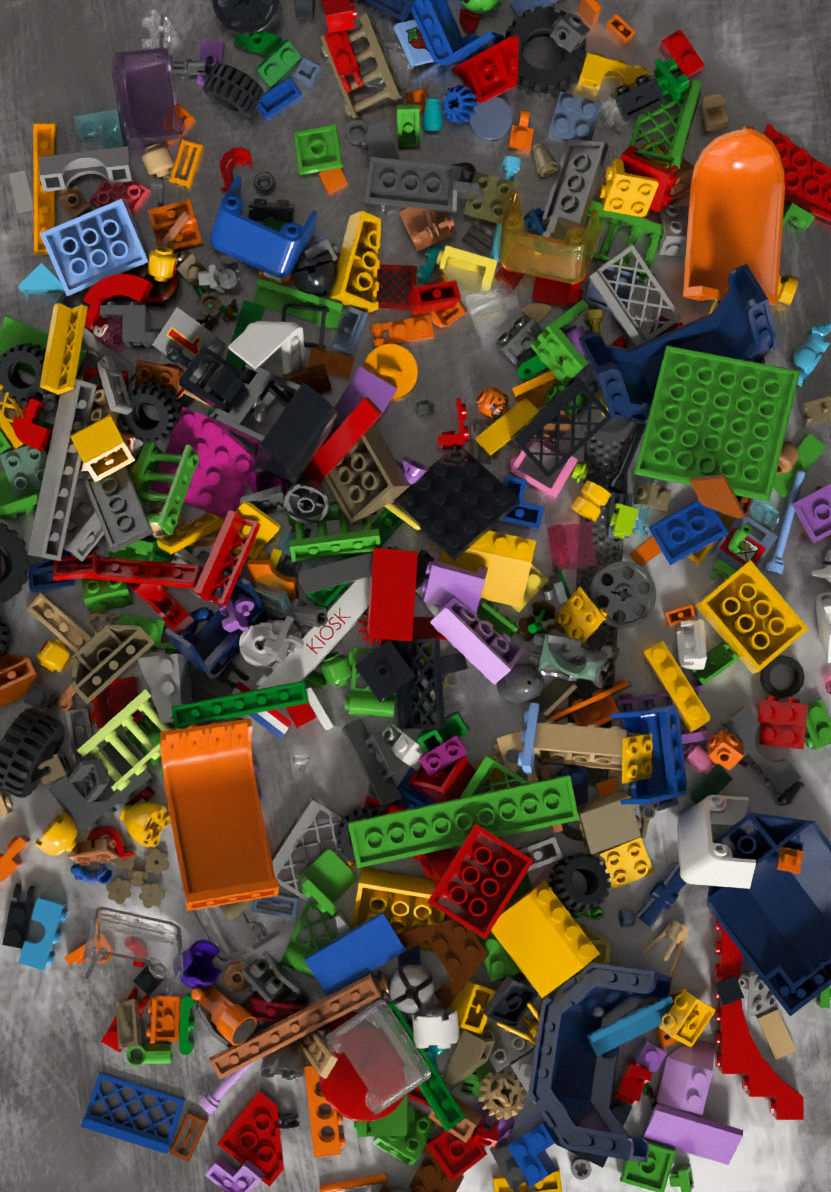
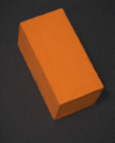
M617 14L607 22L605 27L624 46L636 34Z
M692 604L664 613L668 626L696 618Z

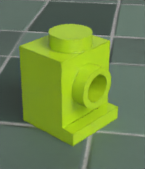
M617 503L614 506V510L618 511L613 513L610 521V526H613L612 536L625 539V536L629 537L632 535L639 509Z

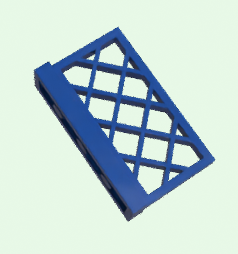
M99 1073L81 1127L167 1154L185 1100ZM102 1079L110 1081L115 1091L103 1096L100 1090ZM116 1084L122 1085L123 1087L118 1089ZM129 1087L133 1089L136 1098L125 1103L119 1091ZM137 1090L144 1092V1094L139 1096ZM99 1093L100 1099H98L97 1101H95V1100H96V1097H97V1094ZM117 1093L122 1105L110 1111L105 1099ZM151 1094L154 1095L158 1104L146 1110L141 1097ZM158 1097L163 1098V1099H166V1100L163 1101V1102H160V1100H159ZM138 1100L144 1112L132 1118L126 1106ZM102 1101L108 1113L101 1117L92 1115L91 1112L94 1104ZM168 1101L179 1103L176 1113L167 1117L162 1104ZM160 1107L165 1119L153 1125L147 1112ZM124 1108L129 1120L122 1124L117 1123L112 1113ZM145 1114L150 1127L145 1130H139L133 1120ZM109 1115L111 1120L105 1119L104 1117ZM174 1117L173 1123L171 1125L169 1119ZM167 1121L170 1128L168 1138L159 1136L155 1126ZM131 1122L133 1127L127 1126L125 1124ZM152 1129L153 1132H154V1134L149 1133V1132H146V1131Z

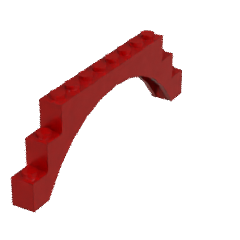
M715 918V932H718V941H715L714 945L715 954H718V963H715V977H718V982L734 975L739 980L743 954ZM715 988V999L718 1000V1008H715V1022H718L719 1031H715V1044L719 1045V1054H715V1066L719 1067V1071L722 1074H745V1076H742V1089L746 1090V1094L749 1097H772V1099H769V1112L772 1113L776 1120H804V1097L781 1079L761 1056L750 1035L742 1009V1000L740 999L723 1006Z

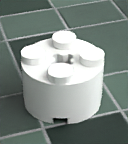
M429 1008L425 1014H422V1010L416 1014L412 1013L413 1037L416 1048H428L429 1045H437L439 1049H446L451 1047V1043L458 1042L457 1010L453 1012L451 1008L446 1010L444 1008Z

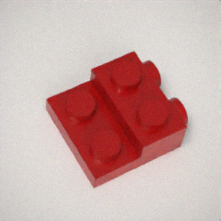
M135 676L114 680L90 702L93 703L94 711L90 712L92 725H97V729L103 728L138 696ZM137 710L132 715L134 722L142 721L141 712Z
M766 696V700H759L757 722H761L759 744L804 750L808 705L800 704V699L786 698V702H779L780 697Z

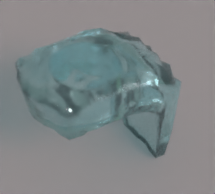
M752 501L748 517L763 527L772 530L779 522L780 513L766 503Z

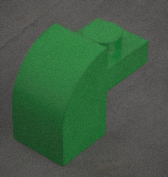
M456 711L445 718V729H424L419 734L417 741L424 752L428 753L453 736L457 735V737L468 733L470 729L459 711Z

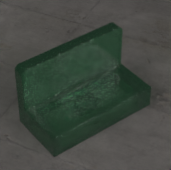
M716 764L685 795L694 804H697L709 795H718L733 778L720 764Z

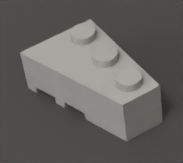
M182 654L138 658L137 660L161 722L174 723L171 707L193 702L190 661Z

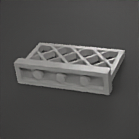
M633 244L596 270L587 274V277L635 347L652 340L682 318ZM630 251L636 258L634 268L622 266L623 256ZM619 260V265H615L614 263ZM638 263L640 264V266L642 267V269H638V268H637V267H638ZM609 266L617 267L616 280L606 279L602 271ZM621 268L633 270L631 283L619 282ZM637 271L645 272L648 276L646 286L634 284ZM650 282L653 283V285L655 286V288H654V287H650ZM610 283H615L614 289L612 288ZM618 284L630 286L628 299L618 297L616 294ZM634 287L646 289L643 302L631 300ZM649 289L659 292V304L647 303ZM663 300L665 301L667 306L662 305ZM622 301L627 302V306H626V307H625V305L623 304ZM630 303L643 304L640 317L631 316L629 313ZM646 305L658 307L656 320L644 318ZM661 308L670 309L675 317L668 322L659 321ZM634 319L640 320L639 326L637 325ZM643 321L655 323L653 332L648 336H645L641 331Z
M311 796L271 856L276 879L281 869L291 867L293 879L283 881L278 878V883L307 902L310 897H306L298 890V880L295 878L293 866L306 864L308 868L309 863L314 862L318 857L308 859L306 847L318 845L321 855L323 853L321 844L334 841L335 846L334 853L338 856L341 848L338 849L333 825L340 824L343 818ZM320 809L328 814L329 823L317 825L315 817ZM331 816L338 821L332 822ZM330 826L333 838L320 840L318 829ZM315 830L317 841L305 844L303 838L305 832ZM303 848L305 860L292 863V852Z

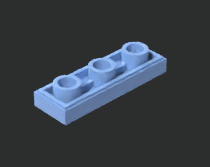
M531 703L529 711H525L524 724H527V729L522 731L521 744L524 745V751L519 752L518 765L522 766L524 774H533L535 735L541 714L538 703Z

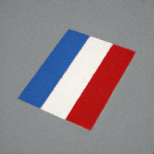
M238 681L231 695L252 690ZM277 709L249 715L280 740L292 724V721Z

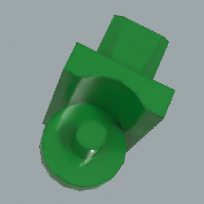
M660 58L655 60L656 69L654 70L655 75L653 77H656L662 95L668 92L675 102L680 100L681 92L689 87V79L685 74L674 78L673 74L678 72V66L673 58L664 62Z

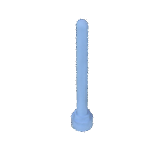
M802 469L796 472L773 558L767 561L766 571L783 574L784 565L782 557L795 513L791 504L798 501L805 476V472Z

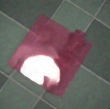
M591 521L568 525L558 524L547 528L553 571L597 565Z

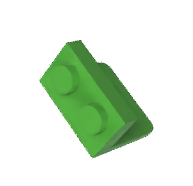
M6 472L0 473V519L9 521L17 518V514L35 512L40 495L39 489L14 497Z
M81 578L83 599L90 614L134 604L127 582Z
M326 849L297 878L302 885L299 889L308 898L312 895L317 900L315 903L317 908L322 913L328 911L332 916L338 911L334 903L358 879L357 875L331 849Z
M407 1091L400 1105L389 1115L370 1122L354 1121V1131L357 1132V1137L407 1135Z

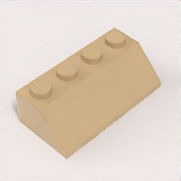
M544 721L543 723H537L534 750L538 763L622 770L623 738L628 737V732L617 726L608 729L601 728L598 725L584 727L576 723L560 725L553 721Z

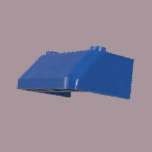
M412 0L415 3L411 12L430 55L437 64L448 65L472 58L503 41L504 35L492 31L481 37L469 34L463 38L446 0Z
M237 176L221 201L210 234V244L214 249L277 278H285L290 275L315 234L317 211H312L304 226L291 222L285 224L280 232H277L240 215L243 211V201L240 199L241 177Z
M662 706L610 714L611 718H623V725L630 733L652 734L651 778L634 781L631 784L633 797L620 800L621 805L652 804L684 795L687 790V780L677 708L675 706Z

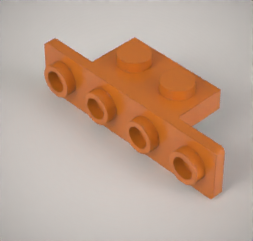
M624 679L613 683V688L604 691V689L595 691L591 694L592 698L586 701L581 698L571 703L572 707L564 710L560 708L551 713L552 717H549L548 721L558 722L572 715L574 722L579 726L604 725L616 719L611 718L610 714L620 712L613 695L632 687V684L629 680L625 682Z

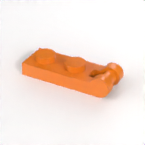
M431 315L370 325L371 333L374 334L373 347L377 348L385 344H403L434 338ZM389 331L390 338H383L382 332Z

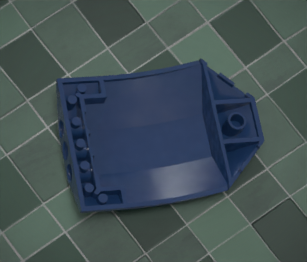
M751 812L714 840V843L728 846L732 851V858L756 860L750 889L709 885L707 906L789 1016H792L831 985V844L816 824V821ZM780 847L804 851L800 874L776 870Z

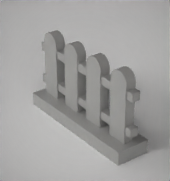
M79 485L75 488L74 496L77 500L71 507L69 521H72L78 527L74 532L67 528L63 548L70 551L80 561H83L104 535L86 487ZM84 503L92 508L88 515L79 510Z

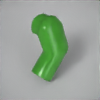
M748 524L742 525L735 531L728 545L729 550H732L734 555H738L744 550V546L740 542L752 532Z
M599 906L583 912H570L569 910L573 919L584 915L593 920H600L604 916V911Z

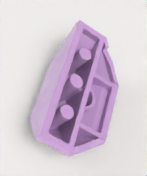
M696 1040L692 1048L684 1044L666 1057L656 1100L659 1105L702 1117L713 1073L714 1043Z

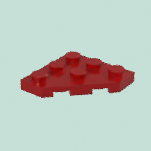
M260 1089L218 1141L217 1145L242 1165L247 1160L253 1163L265 1173L261 1181L270 1187L284 1170L278 1103Z

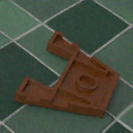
M454 919L402 931L397 934L407 952L427 940L451 976L452 980L434 992L445 1010L450 1007L490 954L475 932Z
M425 1145L421 1152L425 1156L408 1188L412 1187L415 1192H456L464 1175L462 1174L455 1181L451 1182ZM382 1184L379 1192L396 1191L385 1184Z

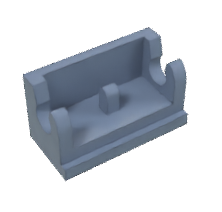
M348 306L330 349L353 358L369 319V313Z

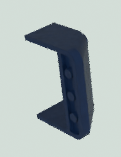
M227 568L224 573L228 577L233 571ZM239 575L232 594L235 596L245 595L246 598L253 600L254 608L249 611L250 614L247 616L249 626L267 623L268 617L266 616L265 606L250 581ZM223 587V589H222V591H221V597H222L223 592H224V590H225L224 587ZM219 610L196 635L191 631H185L177 635L169 628L165 630V633L176 649L210 679L218 677L240 653L239 640L243 633L239 628L231 633L225 630L221 621L229 617V614L225 616Z

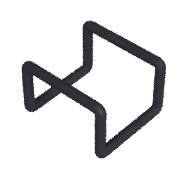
M292 303L284 304L281 322L286 320L287 308L322 312L319 344L304 342V346L319 348V350L325 349L326 346L323 344L326 313L329 312V308Z

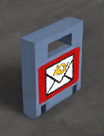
M750 517L735 518L728 528L729 534L721 538L710 556L715 558L720 551L722 554L719 559L735 570L740 569L749 560L757 567L778 536ZM747 522L765 533L761 540L749 534L740 542L744 546V550L738 555H734L733 551L729 550L728 545L735 531L742 525L747 524Z

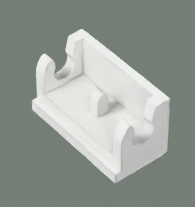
M704 620L682 621L681 628H677L676 631L680 669H704L707 659Z

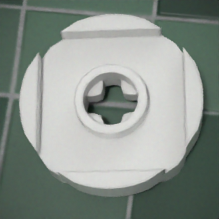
M260 623L255 626H249L250 629L243 632L239 640L240 652L244 660L257 668L267 669L272 667L277 661L275 656L266 653L264 649L258 650L259 647L256 645L258 642L262 643L268 638L277 640L278 635L273 634L272 624Z

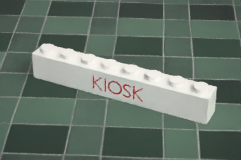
M371 577L349 582L346 585L348 590L343 595L339 593L332 600L333 606L328 610L326 625L320 628L309 626L301 635L304 637L302 639L304 641L303 648H295L293 653L288 652L284 663L276 661L271 667L273 672L268 677L264 675L257 682L256 686L258 688L256 690L304 681L363 616V613L369 609Z

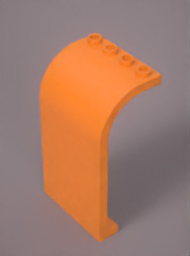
M236 718L224 723L216 721L204 726L191 725L185 729L178 730L170 728L160 732V754L165 793L187 911L277 896L279 892L278 878L276 879L254 774L251 749V718Z

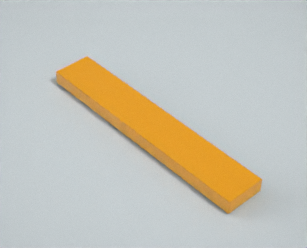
M33 123L35 256H49L40 233L57 226V190L44 192L39 176V157L57 155L56 123Z

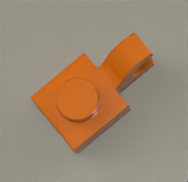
M521 110L519 126L512 125L509 149L530 152L534 132L533 128H528L530 111Z

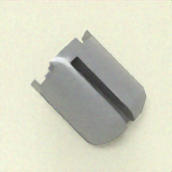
M408 964L396 968L390 979L389 994L391 1000L395 999V1006L405 1013L413 1014L421 1012V1005L427 1008L434 998L435 987L432 973L425 965ZM407 980L409 981L411 986H416V990H408L406 988V986H408V983H406Z

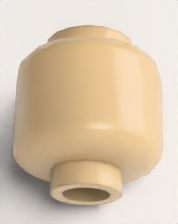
M161 143L145 148L142 161L149 175L156 174L157 178L170 174L169 169L174 166V161L169 148L161 146Z

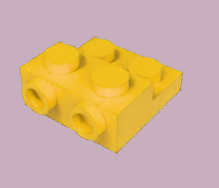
M683 989L681 994L675 997L674 1005L670 1011L662 1017V1023L659 1028L672 1038L692 1048L716 1010Z

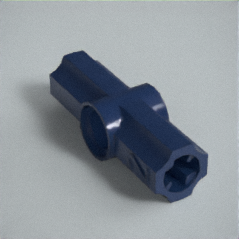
M677 862L664 879L660 880L649 893V898L636 913V916L650 928L664 910H668L678 898L679 891L687 883L680 876V865Z

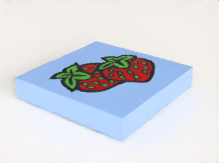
M415 19L397 23L393 27L411 67L434 62Z

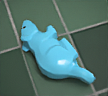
M831 322L822 323L816 327L812 326L808 331L809 336L794 350L793 363L796 369L800 371L797 384L800 387L803 386L806 378L821 359L822 355L820 352L824 353L831 343L829 341L824 342L825 336L831 331Z

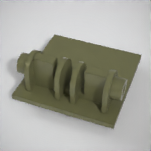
M476 171L472 183L480 185L484 193V199L481 201L467 199L463 214L469 215L472 220L478 221L480 218L506 226L518 183Z

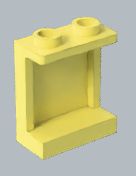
M446 246L444 252L440 251L436 268L439 269V276L444 275L447 265L484 275L481 288L490 291L498 261Z

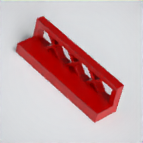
M228 511L194 589V593L205 601L223 606L227 605L259 531L260 523L244 519L237 512ZM244 526L252 527L249 534L242 537L241 533ZM241 545V553L233 557L234 549ZM232 566L234 569L232 574L225 578V570ZM223 586L225 590L221 599L214 597L217 589Z

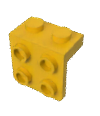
M614 158L612 165L608 166L606 170V181L604 185L601 184L599 189V198H601L603 210L645 217L657 190L658 180L625 173L623 160Z
M244 501L235 512L244 519L261 524L246 561L248 562V560L257 559L263 547L279 531L280 524L259 510L255 505ZM245 525L241 533L242 537L248 535L252 527ZM241 545L234 549V553L237 555L242 551Z

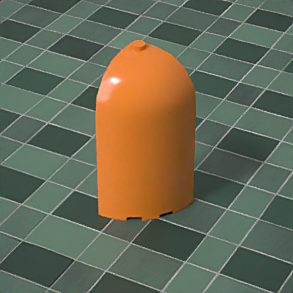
M741 127V130L731 131L715 138L704 148L695 163L690 188L683 297L703 302L718 299L719 304L729 290L727 278L730 272L747 264L766 294L769 305H777L785 195L784 170L780 155L773 142L764 134L756 131L754 127Z

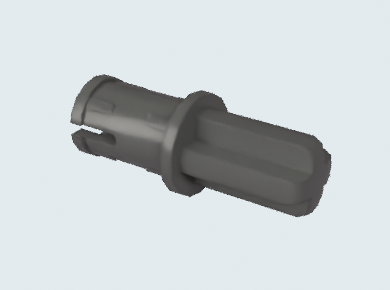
M192 59L169 61L167 71L171 74H186L187 77L192 75H209L211 65H206L210 64L209 61H192Z

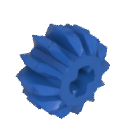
M455 85V87L448 88V94H442L445 100L440 104L445 108L441 113L447 115V120L458 124L464 121H471L470 115L476 114L474 107L479 105L477 102H474L477 95L472 93L471 88L463 87V85Z

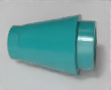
M426 98L422 125H424V130L426 131L441 130V125L444 124L439 98Z

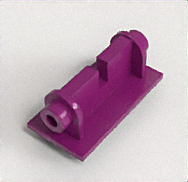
M455 735L418 758L429 777L468 754L460 738Z

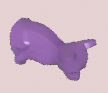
M407 456L401 460L403 464L401 470L410 485L416 483L428 470L425 465Z

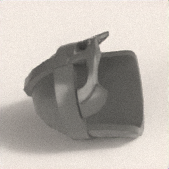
M515 664L512 670L497 682V690L506 702L512 704L528 703L540 695L543 689L544 678L537 673L538 669L530 664Z

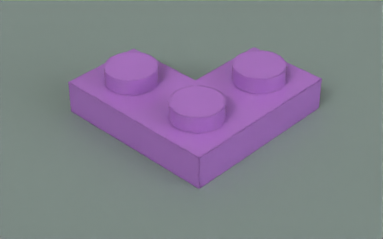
M218 1158L205 1174L206 1177L225 1192H251L265 1175L264 1172L249 1160L238 1171H235L221 1158Z

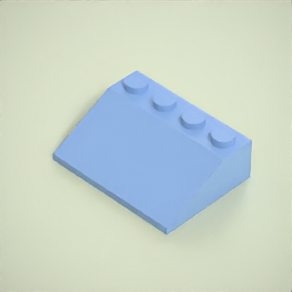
M124 199L117 200L40 233L67 296L91 287L106 277L122 274L149 262L135 220L127 201Z

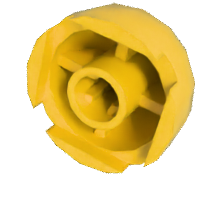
M63 810L61 816L58 814L42 832L44 836L41 839L37 838L34 844L50 855H59L65 850L69 853L77 844L75 838L78 834V828L73 819Z

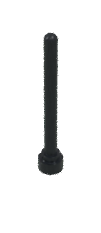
M647 422L637 424L618 473L613 478H610L607 486L609 489L618 493H624L627 486V479L625 477Z

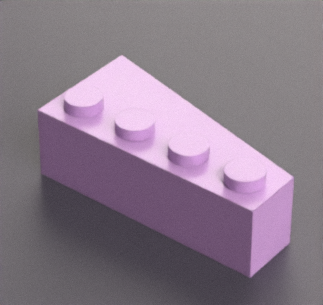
M455 597L440 609L430 621L435 629L449 640L452 646L457 648L494 685L512 670L526 649L520 644L516 646L511 643V637L505 633L502 635L493 630V625L487 620H479L476 612Z

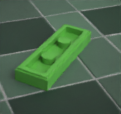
M808 433L796 448L799 458L793 468L787 473H776L772 490L784 499L792 490L797 470L802 469L806 473L825 450L826 446L811 433Z

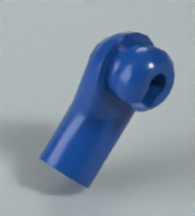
M201 607L192 611L190 614L194 621L185 631H191L195 634L198 623L204 620L209 621L214 615L213 611L208 609V607Z

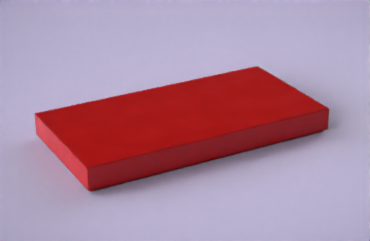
M373 548L367 638L412 641L418 552Z

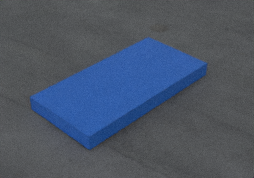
M381 912L304 958L324 992L329 996L405 952L406 949L385 914Z

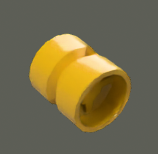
M779 271L778 302L787 305L791 304L799 277L789 274L781 276Z
M587 480L581 489L582 496H577L571 508L583 517L596 522L601 513L600 506L606 505L611 497V493Z

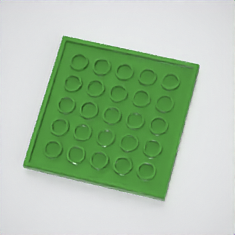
M666 345L634 473L692 486L690 478L725 475L735 495L769 502L800 371Z

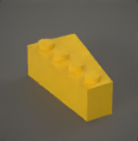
M364 211L350 215L336 266V278L328 296L329 299L366 313L378 310L379 302L376 301L377 291H379L377 269L380 268V260H378V248H380L381 238L380 218Z

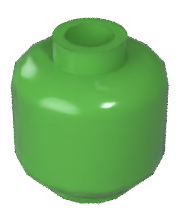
M339 652L331 653L323 659L320 665V670L328 684H336L337 687H340L349 682L348 678L352 675V668L345 655L339 654Z

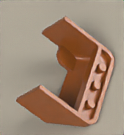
M725 475L690 478V483L697 494V499L703 506L737 519L748 517L753 499L735 495Z

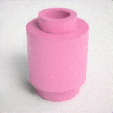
M690 743L683 751L685 755L684 761L698 773L707 775L716 765L708 757V751L698 743L694 745Z

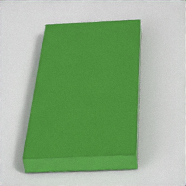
M7 315L0 330V356L6 353V350L26 343L41 345L40 349L42 350L47 347L49 333ZM83 348L80 349L76 379L79 378L88 350ZM21 360L18 369L35 376V370L32 365L27 361Z

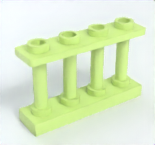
M146 689L77 750L83 758L88 755L95 760L102 759L104 769L107 770L109 776L116 782L111 787L113 791L117 789L122 791L130 783L129 778L134 773L138 776L148 767L145 764L148 760L153 758L155 761L161 755L160 743L156 746L133 721L132 715L137 710L143 711L162 732L170 729L167 723L161 722L157 712L150 706L149 699L151 695ZM120 725L126 726L149 751L142 760L139 761L116 736L115 730ZM104 740L110 742L133 767L124 776L99 751L98 745Z

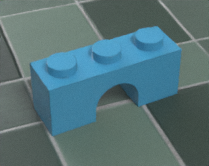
M42 895L37 898L31 920L38 921L44 926L45 937L40 941L27 939L24 942L19 964L40 970H46L49 965H53L56 956L53 949L55 944L60 942L62 931L59 930L61 922L65 923L69 911L66 909V902Z

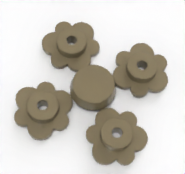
M125 845L127 852L133 851L131 845ZM153 849L150 855L145 856V861L147 862L145 868L141 866L134 867V860L137 859L136 853L125 860L122 858L111 859L114 864H117L118 869L122 870L125 867L131 870L128 874L129 881H122L121 878H116L114 882L107 884L106 889L109 892L108 898L110 900H115L117 904L124 903L125 899L131 896L129 890L132 884L134 886H142V893L139 894V899L143 900L144 907L151 908L153 905L159 906L161 904V899L165 897L164 890L159 889L157 883L151 885L146 882L148 880L147 872H154V874L160 875L162 871L169 869L170 864L167 861L168 855L166 853H161L159 849Z

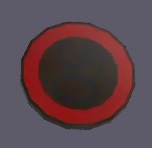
M148 273L145 280L154 285L146 304L154 306L169 301L179 288L180 280L177 273L174 277L168 278L164 282L155 280L154 276Z

